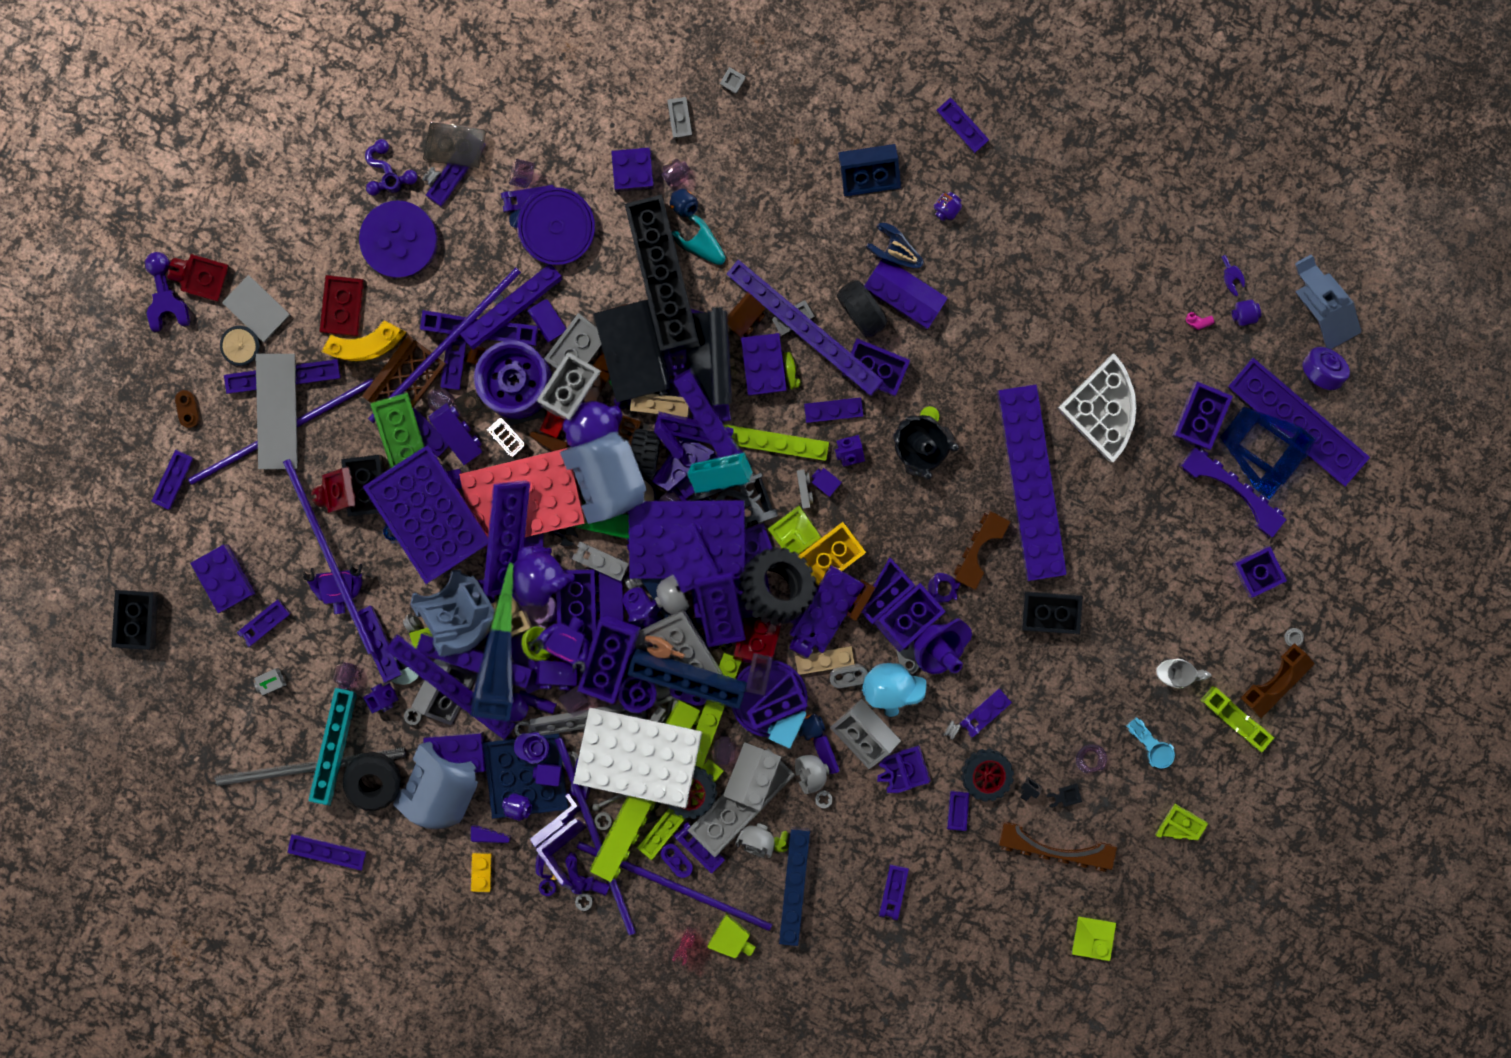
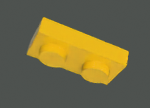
M472 853L471 892L491 891L492 853Z

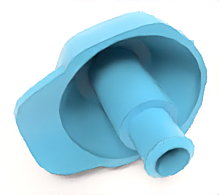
M881 663L876 665L866 675L862 690L866 701L872 707L884 708L886 716L894 717L899 714V707L917 704L924 699L927 683L924 678L912 676L901 664Z

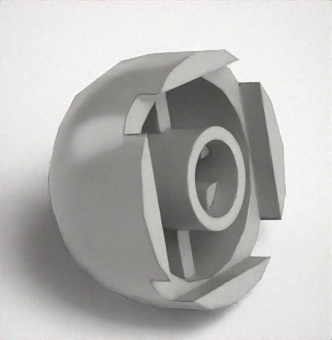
M674 575L662 580L656 590L658 597L655 598L659 609L663 607L670 614L689 610L687 601Z
M804 755L795 759L796 776L800 775L801 781L799 785L805 794L814 793L824 787L827 775H829L827 764H823L822 760L814 755Z
M757 823L756 826L750 825L745 827L740 832L735 845L737 847H740V845L745 846L744 851L764 858L765 854H767V857L770 858L774 850L775 841L773 835L767 831L768 827Z

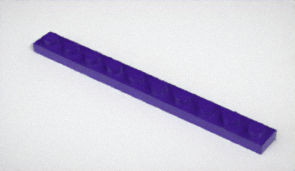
M737 260L726 275L754 296L763 306L872 396L884 382L740 260Z

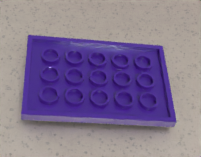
M426 445L363 486L425 584H428L488 545V536L429 445Z
M745 500L645 501L630 509V579L667 578L673 575L657 540L693 522L719 574L733 572L734 578H740V574L744 571L743 568L745 567Z

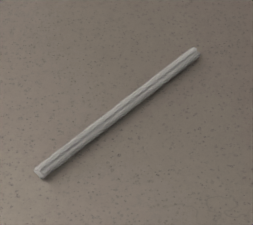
M401 747V750L396 748V750L391 749V751L390 749L389 751L384 750V752L383 750L382 752L379 751V753L385 754L392 760L406 757L404 747L403 749ZM357 754L356 756L353 755V757L352 755L351 757L350 755L349 757L346 756V758L345 756L344 758L342 757L340 767L348 766L351 760L357 757ZM317 760L316 762L313 761V763L311 761L309 764L304 762L302 765L300 763L299 765L298 763L297 765L292 764V766L290 764L287 767L285 765L283 768L278 766L276 769L275 767L273 769L271 767L269 770L264 768V770L259 769L258 771L257 769V771L254 770L253 772L252 770L250 773L245 771L243 774L242 772L240 774L238 772L236 775L234 773L233 775L232 773L231 775L226 774L224 777L219 775V777H215L217 786H221L223 784L228 785L230 783L249 782L256 779L261 780L263 778L268 779L270 777L275 778L296 773L313 772L316 770Z

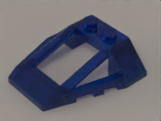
M1247 407L1241 409L1220 437L1241 466L1242 471L1251 481L1252 486L1269 500L1291 478L1310 453L1316 441L1314 436L1298 425ZM1256 423L1289 444V447L1273 467L1240 445ZM1276 426L1281 427L1291 433H1294L1295 435L1291 437L1279 428H1277ZM1243 456L1267 473L1260 479Z

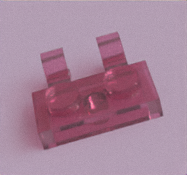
M686 927L679 946L673 954V962H675L678 956L683 957L682 965L686 964L688 958L686 949H691L696 936L693 935L694 929Z

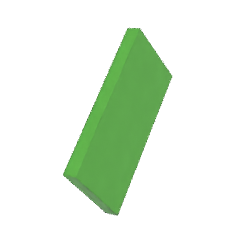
M408 392L370 403L390 468L425 447Z

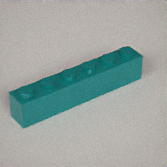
M339 688L334 690L309 795V802L331 806L357 693Z

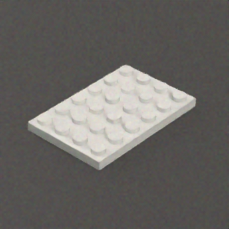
M589 708L573 783L686 808L702 731Z

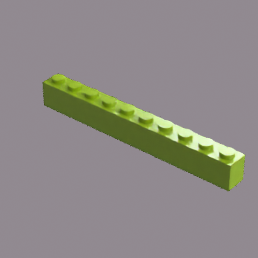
M678 699L665 724L691 729L693 724L697 725L700 720V710ZM627 796L590 867V872L609 882L613 878L616 879L621 871L619 866L622 861L625 862L630 853L628 849L631 844H635L639 836L637 831L639 827H644L648 818L646 814L648 810L652 811L656 801Z

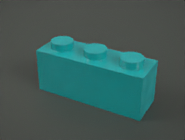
M745 453L693 463L688 471V477L695 493H706L713 489H725L733 485H744L749 482L752 475V469Z

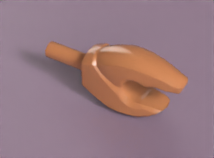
M645 636L646 641L659 647H647L651 655L658 658H669L670 655L684 658L685 654L672 650L673 646L665 639L657 636Z

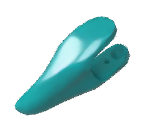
M694 214L689 216L690 221H694L695 224L700 226L699 232L690 241H685L683 237H680L678 231H672L675 242L682 249L716 265H722L726 259L722 248L708 225L700 217Z

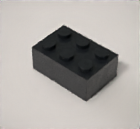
M383 455L341 459L342 468H349L352 478V490L355 496V506L347 508L348 517L378 514L379 511L363 486L385 473Z
M115 590L111 647L142 650L155 649L159 592Z
M1023 591L1020 629L1080 634L1083 596Z

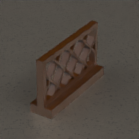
M408 335L362 397L371 403L376 402L380 395L388 394L389 397L395 391H390V382L394 379H399L401 385L403 383L402 378H408L411 375H402L401 368L403 365L411 364L413 373L415 371L414 363L423 362L427 358L426 354L430 355L432 352ZM417 347L423 351L424 359H413V352ZM437 358L435 360L440 364L435 371L428 372L427 368L421 374V376L426 375L424 386L417 387L415 381L413 383L414 387L406 390H414L415 398L411 401L412 408H414L446 366V363L441 359Z

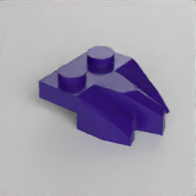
M919 745L888 755L879 763V766L885 768L886 772L878 775L877 782L890 783V786L887 787V793H899L931 782Z

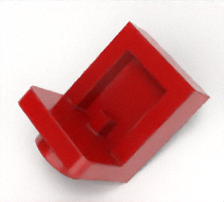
M547 411L540 431L558 438L565 419Z

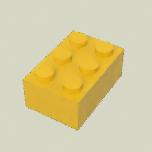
M842 522L804 550L798 557L804 558L807 561L806 565L808 567L811 566L813 570L811 574L815 576L816 583L819 585L831 565L843 571L866 552Z

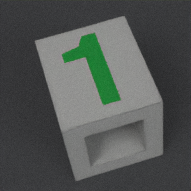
M279 668L254 678L256 681L254 686L257 692H261L262 695L286 685Z

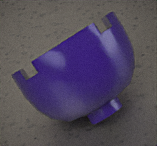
M630 675L623 679L618 692L619 701L622 706L634 713H641L647 708L652 707L657 695L653 682Z

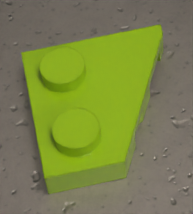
M1174 803L1155 835L1157 837L1165 836L1175 839L1199 840L1208 822Z

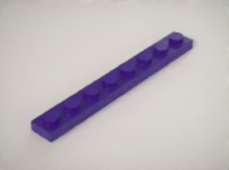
M397 634L385 650L471 714L474 697L472 696L473 691ZM474 717L503 740L516 726L510 720L503 721Z

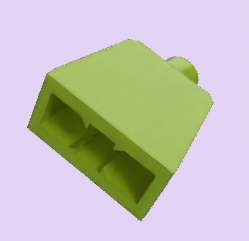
M726 913L710 939L707 948L732 958H737L740 951L751 956L756 946L747 942L750 933Z

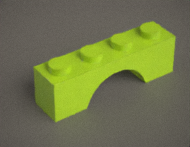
M1212 686L1200 700L1258 751L1263 752L1274 739L1270 733L1247 716L1216 687Z

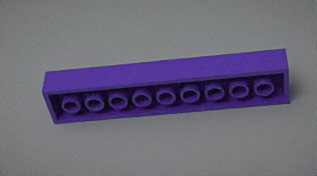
M1037 384L998 390V403L1026 580L1031 581L1067 575Z

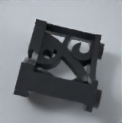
M752 472L749 482L741 485L740 492L732 490L731 488L739 486L733 485L725 489L718 488L707 493L692 494L693 498L687 500L714 501L710 496L717 493L720 494L716 501L724 500L727 495L745 500V509L749 505L752 507L748 509L751 511V515L749 517L745 516V528L778 516L776 509H773L761 478L763 477L762 473L755 475ZM750 483H754L758 496L753 499L749 496L753 494L754 490H746V486ZM760 499L764 511H763L762 508L756 503L757 500Z

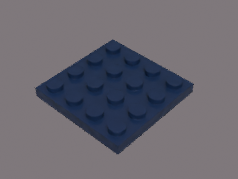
M560 733L542 735L546 738L550 747L548 756L545 760L539 762L562 765L559 786L535 784L536 779L533 778V770L539 763L531 764L518 758L514 752L516 738L483 742L492 819L507 817L504 814L502 803L506 797L508 798L513 793L529 798L530 804H532L530 814L567 810L569 808L568 799L565 796L567 790L563 762L555 739L560 737Z

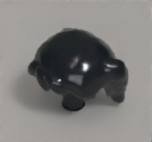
M908 416L899 423L898 429L893 433L895 452L904 464L906 473L915 477L931 479L932 473L930 471L936 469L946 459L949 451L955 452L959 450L951 430L946 426H941L931 416Z

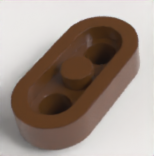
M188 390L179 391L175 396L179 422L186 428H193L199 423L195 396ZM183 396L187 397L186 403L181 401ZM187 415L191 416V420L189 422L185 420V417Z

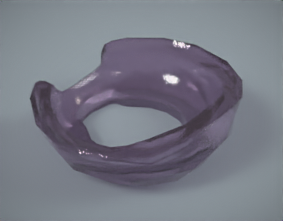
M1087 744L1076 755L1078 768L1086 774L1103 770L1107 763V754L1099 745ZM1089 751H1093L1098 755L1097 766L1094 768H1089L1083 760L1084 755Z

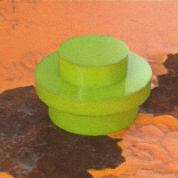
M925 407L920 413V416L927 415L934 418L937 422L939 420V412L934 407Z

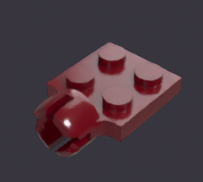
M190 254L188 260L179 258L171 260L169 265L178 268L179 272L168 269L167 277L170 280L181 283L180 291L219 302L229 267L228 264Z
M341 468L322 475V483L315 486L311 492V496L316 495L317 497L311 499L316 506L327 507L328 513L355 506V496L352 490V478L349 468Z

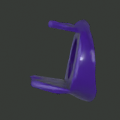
M936 573L929 580L928 592L937 602H949L953 598L957 600L956 593L960 583H956L955 579L949 574ZM941 581H947L951 585V591L946 596H941L938 593V584Z

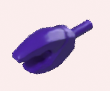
M1223 255L1221 258L1227 268L1224 270V281L1229 291L1237 297L1238 292L1233 284V280L1238 279L1240 285L1244 288L1245 278L1242 271L1235 265L1231 266L1226 255Z

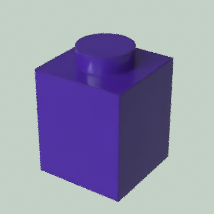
M818 468L812 475L814 479L812 483L828 497L842 483L825 468L822 470Z
M539 763L533 770V778L536 779L535 784L559 786L562 765Z

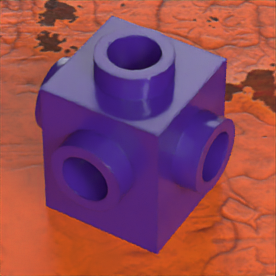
M859 435L836 440L838 448L835 449L837 460L841 459L843 467L865 461Z
M381 683L371 688L372 692L363 697L372 714L381 709L385 712L393 708L392 703L399 700L390 683L382 686Z

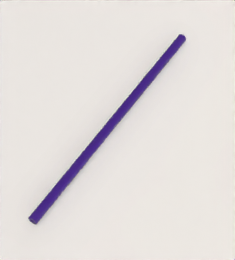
M515 267L388 398L403 394L521 272ZM372 414L368 419L374 424L376 421L374 414Z
M370 378L297 418V427L365 391L374 379ZM258 440L188 478L190 484L197 483L257 450Z
M290 459L283 461L285 469L368 655L375 652L294 467Z
M559 737L555 739L557 748L598 853L602 846L601 839L579 784L573 783L575 771L563 739ZM613 878L609 885L627 933L630 936L636 932L616 879Z
M580 841L578 842L577 849L593 856L597 855L596 848ZM622 861L619 866L768 931L772 927V924L627 861Z

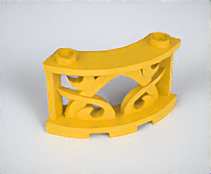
M384 320L375 331L362 338L341 339L331 335L322 352L347 361H368L391 351L400 343L407 332Z

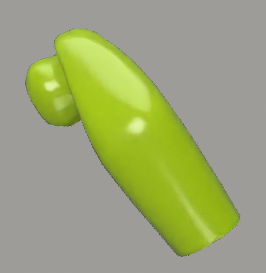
M785 352L782 354L785 380L788 388L793 390L800 387V379L795 378L796 366L792 354Z

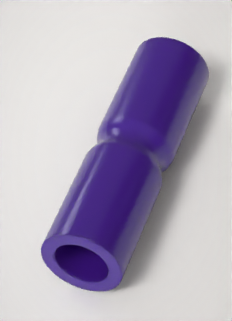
M520 691L519 694L529 706L536 707L550 714L554 713L557 703Z

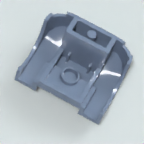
M611 432L589 443L569 447L560 452L566 469H573L581 488L582 495L586 501V504L581 507L588 524L615 517L645 502L644 491H646L642 475L627 441L624 442L618 436V432Z
M452 570L447 585L438 593L430 596H421L413 593L410 603L417 617L423 618L433 635V645L440 657L463 653L477 646L490 631L493 621L494 609L474 576L469 577L461 573V570Z
M431 742L419 744L413 757L416 764L404 789H399L393 805L409 821L418 826L428 829L453 827L462 820L478 784L475 781L474 770L476 767L471 761L466 763L448 762L434 752Z

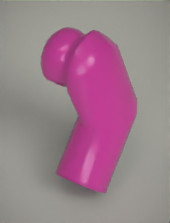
M1190 312L1186 317L1187 324L1197 330L1215 324L1212 315L1200 318L1196 313Z

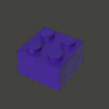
M650 148L611 151L614 189L616 192L654 189Z
M1265 546L1232 562L1247 596L1250 598L1287 581L1270 546Z

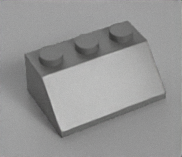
M568 352L537 399V402L542 408L552 414L570 420L601 371Z
M435 659L434 662L466 687L471 688L477 676L476 673ZM426 680L411 706L421 714L448 725H452L460 709V706Z
M862 699L830 727L868 769L890 754L901 742Z
M744 742L723 796L760 811L781 756Z

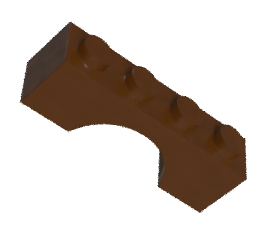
M992 511L982 515L979 521L982 525L979 531H974L970 539L973 543L970 548H965L962 554L964 560L961 565L957 564L953 572L955 580L976 590L984 574L977 560L980 547L990 539H1002L1011 521Z
M1294 643L1281 656V665L1276 675L1265 684H1253L1240 699L1251 711L1262 718L1315 663L1306 652Z

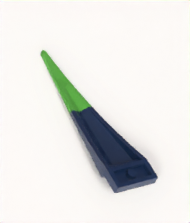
M512 563L509 564L473 691L472 696L474 697L470 714L472 717L503 721L510 720L513 702L511 673Z

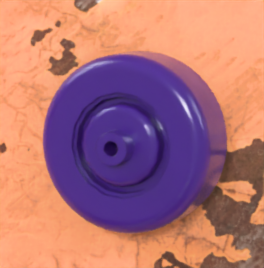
M1326 347L1313 348L1302 363L1306 376L1314 384L1326 390L1341 388L1350 376V368L1344 358Z

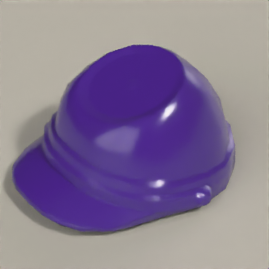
M539 732L522 733L515 740L514 752L518 758L535 764L545 760L550 746L546 738L540 735Z

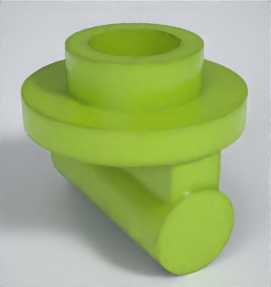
M782 831L780 838L774 837L775 851L787 852L789 849L786 843L789 836L787 831Z

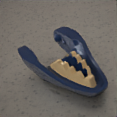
M888 223L877 224L878 230L886 234L890 242L884 252L874 246V244L868 243L866 245L868 251L884 260L911 268L922 267V257L895 226Z

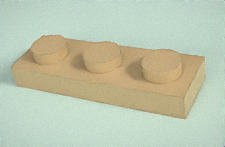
M649 394L631 399L630 411L658 414L660 411L688 417L689 406L683 397Z
M852 646L825 650L823 653L820 651L813 652L808 658L801 655L795 656L799 675L855 664Z

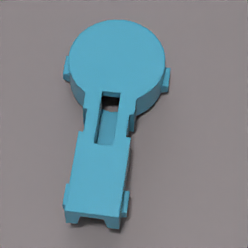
M1135 717L1126 725L1132 735L1134 734L1146 746L1149 764L1152 767L1167 768L1173 763L1175 758L1174 747L1171 744L1158 742L1157 739H1154L1141 719L1139 720Z

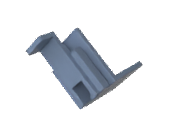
M1309 255L1296 262L1297 273L1306 285L1297 290L1296 294L1319 321L1325 347L1332 349L1360 334L1361 328L1354 302L1331 274L1324 275L1316 266L1313 255Z

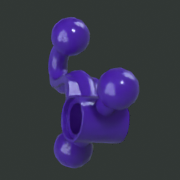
M384 139L377 140L365 152L367 164L372 167L383 168L385 171L382 182L370 181L367 183L366 191L372 196H376L383 189L390 193H396L401 189L403 183L413 185L418 179L417 173L414 170H407L403 176L398 177L392 172L390 164L386 161L373 159L372 155L375 152L384 154L388 151L389 144ZM390 179H396L394 186H387Z

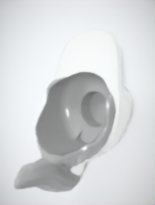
M1182 659L1166 660L1156 670L1158 678L1163 683L1175 688H1184L1191 685L1195 680L1203 681L1211 677L1209 672L1196 670L1191 663Z

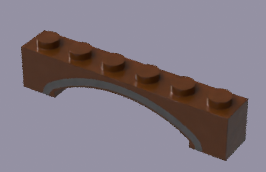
M1002 821L998 845L1002 846V850L1012 852L1013 849L1020 850L1021 854L1029 856L1032 853L1039 854L1040 858L1050 860V857L1058 858V862L1069 864V861L1077 862V866L1088 868V865L1096 866V870L1103 872L1113 868L1117 850L1115 845L1096 841L1095 845L1083 849L1068 850L1054 848L1029 837L1022 831V825Z

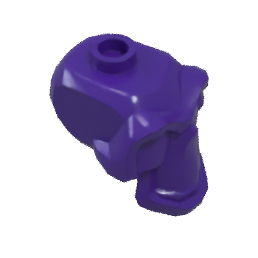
M641 587L632 588L624 594L622 602L629 614V624L640 626V630L663 620L662 615L658 614L662 608L659 609L656 601L651 600Z

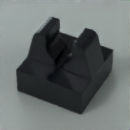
M1026 776L1021 784L1023 791L1020 798L1024 801H1027L1031 796L1037 799L1041 794L1042 786Z

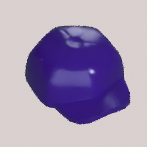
M959 618L947 625H930L914 641V655L919 668L930 674L943 673L948 669L952 674L959 672L962 669L963 663L958 659L972 637L970 627Z

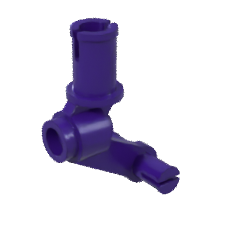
M570 852L565 862L568 868L569 879L575 887L571 891L575 894H581L583 891L592 890L606 896L610 885L594 879L593 876L585 878L578 875L576 854Z

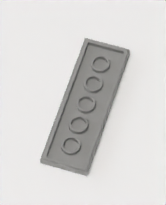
M256 354L258 469H285L283 461L290 459L294 469H297L295 354Z
M769 748L766 749V751L773 753ZM781 760L760 811L795 776ZM722 794L712 807L687 831L716 857L760 811L724 797Z

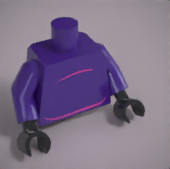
M352 563L350 570L340 571L352 600L357 597L363 585L362 564L359 565V569H355ZM311 568V574H306L305 570H303V578L308 582L316 597L323 601L324 604L333 603L334 614L346 613L345 601L332 572L319 573L315 577L314 568Z
M573 616L569 626L565 623L553 624L543 630L536 640L532 641L529 649L532 646H537L536 654L541 649H544L573 664V673L576 668H580V675H583L589 655V641L585 638L586 634L579 631L584 621Z

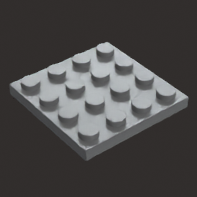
M684 610L640 630L633 655L636 649L648 652L647 647L649 646L659 648L657 645L645 640V636H657L668 641L673 646L672 650L685 654L683 659L674 655H670L669 659L722 674ZM654 683L657 691L654 702L656 707L674 699L670 694L669 687Z

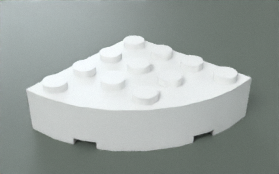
M1114 353L1056 408L1110 463H1113L1124 450L1133 430L1136 415L1133 385L1124 365Z

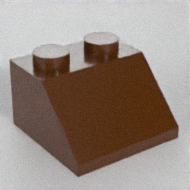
M747 292L727 315L728 328L740 338L743 336L748 337L753 331L751 326L756 321L759 323L766 316L764 313L766 308Z

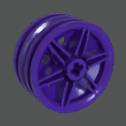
M503 341L491 346L478 360L474 372V384L481 400L497 414L510 419H522L537 413L542 408L537 399L552 378L551 369L545 359L534 348L520 341ZM508 359L512 360V364L506 365L505 362ZM530 363L531 367L526 370L525 364ZM498 373V379L494 380L492 378L493 374ZM516 379L519 380V383H512V381H516ZM532 382H536V386L534 388L529 387V384ZM504 392V396L499 398L498 393ZM518 395L523 397L521 402H517Z

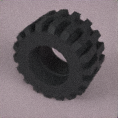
M636 428L632 437L631 450L642 478L653 479L656 473L661 440L654 431Z

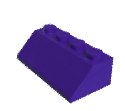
M881 259L864 285L871 295L925 330H928L948 299L895 263Z

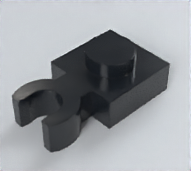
M1077 783L1059 787L1058 794L1054 792L1046 794L1047 798L1051 796L1055 798L1054 803L1049 804V807L1052 808L1056 807L1059 802H1062L1063 807L1082 802Z

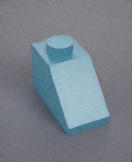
M800 711L778 719L775 724L771 723L767 732L770 734L769 739L790 749L806 716V712Z

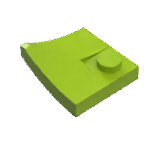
M800 505L768 528L781 548H788L791 553L795 551L799 554L821 538V535Z
M1078 916L1072 954L1110 961L1116 923Z

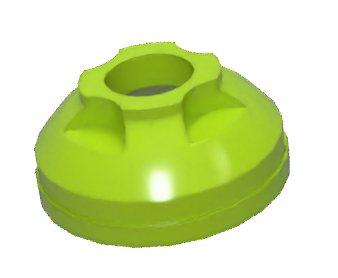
M538 626L528 629L522 636L524 653L528 658L537 662L540 660L544 661L552 655V653L541 649L536 654L537 646H535L534 652L528 647L529 641L536 640L542 631L545 630Z

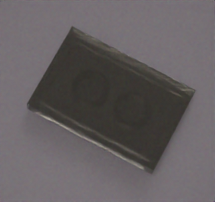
M430 122L423 159L425 161L479 168L486 131L484 129Z

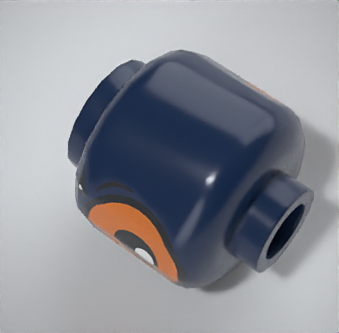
M679 189L672 193L670 207L679 216L688 217L697 211L698 200L687 189Z
M815 713L805 716L798 730L799 736H804L806 741L822 737L823 731L826 729L821 716H817Z

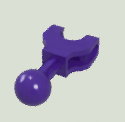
M152 252L145 259V269L154 276L157 293L152 294L153 301L147 310L149 326L154 333L162 330V317L169 311L175 314L181 326L185 327L190 324L188 306L176 297L174 290L168 289L165 273L168 271L170 263L168 257L161 252Z

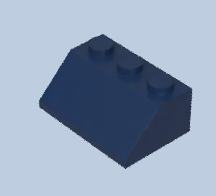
M895 144L838 152L844 197L901 188L899 160Z

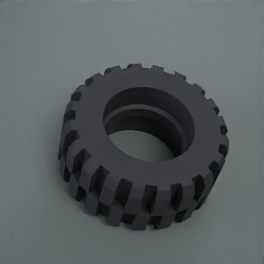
M779 547L763 550L745 565L744 571L740 574L739 580L742 581L739 583V591H742L740 595L741 600L746 602L745 608L747 610L750 609L753 612L752 615L755 618L760 617L764 623L770 621V624L778 625L779 623L786 624L789 621H793L805 612L814 600L813 595L816 593V586H813V584L816 583V579L811 574L813 570L811 566L808 567L806 565L807 561L804 558L798 557L799 554L793 551L791 553L788 548L784 547L781 550ZM765 572L778 573L787 581L790 588V599L788 601L779 600L769 593L764 581Z

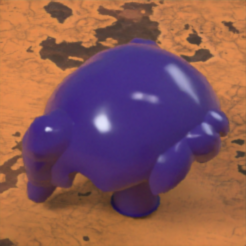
M598 401L581 402L570 420L565 419L563 422V431L566 433L568 445L571 447L580 446L611 432H618L619 424L623 418L621 409L618 406L609 407Z
M525 546L518 552L517 560L513 564L512 596L522 607L545 606L553 593L561 590L567 583H571L575 579L574 574L564 573L561 565L551 555L552 549L550 547Z

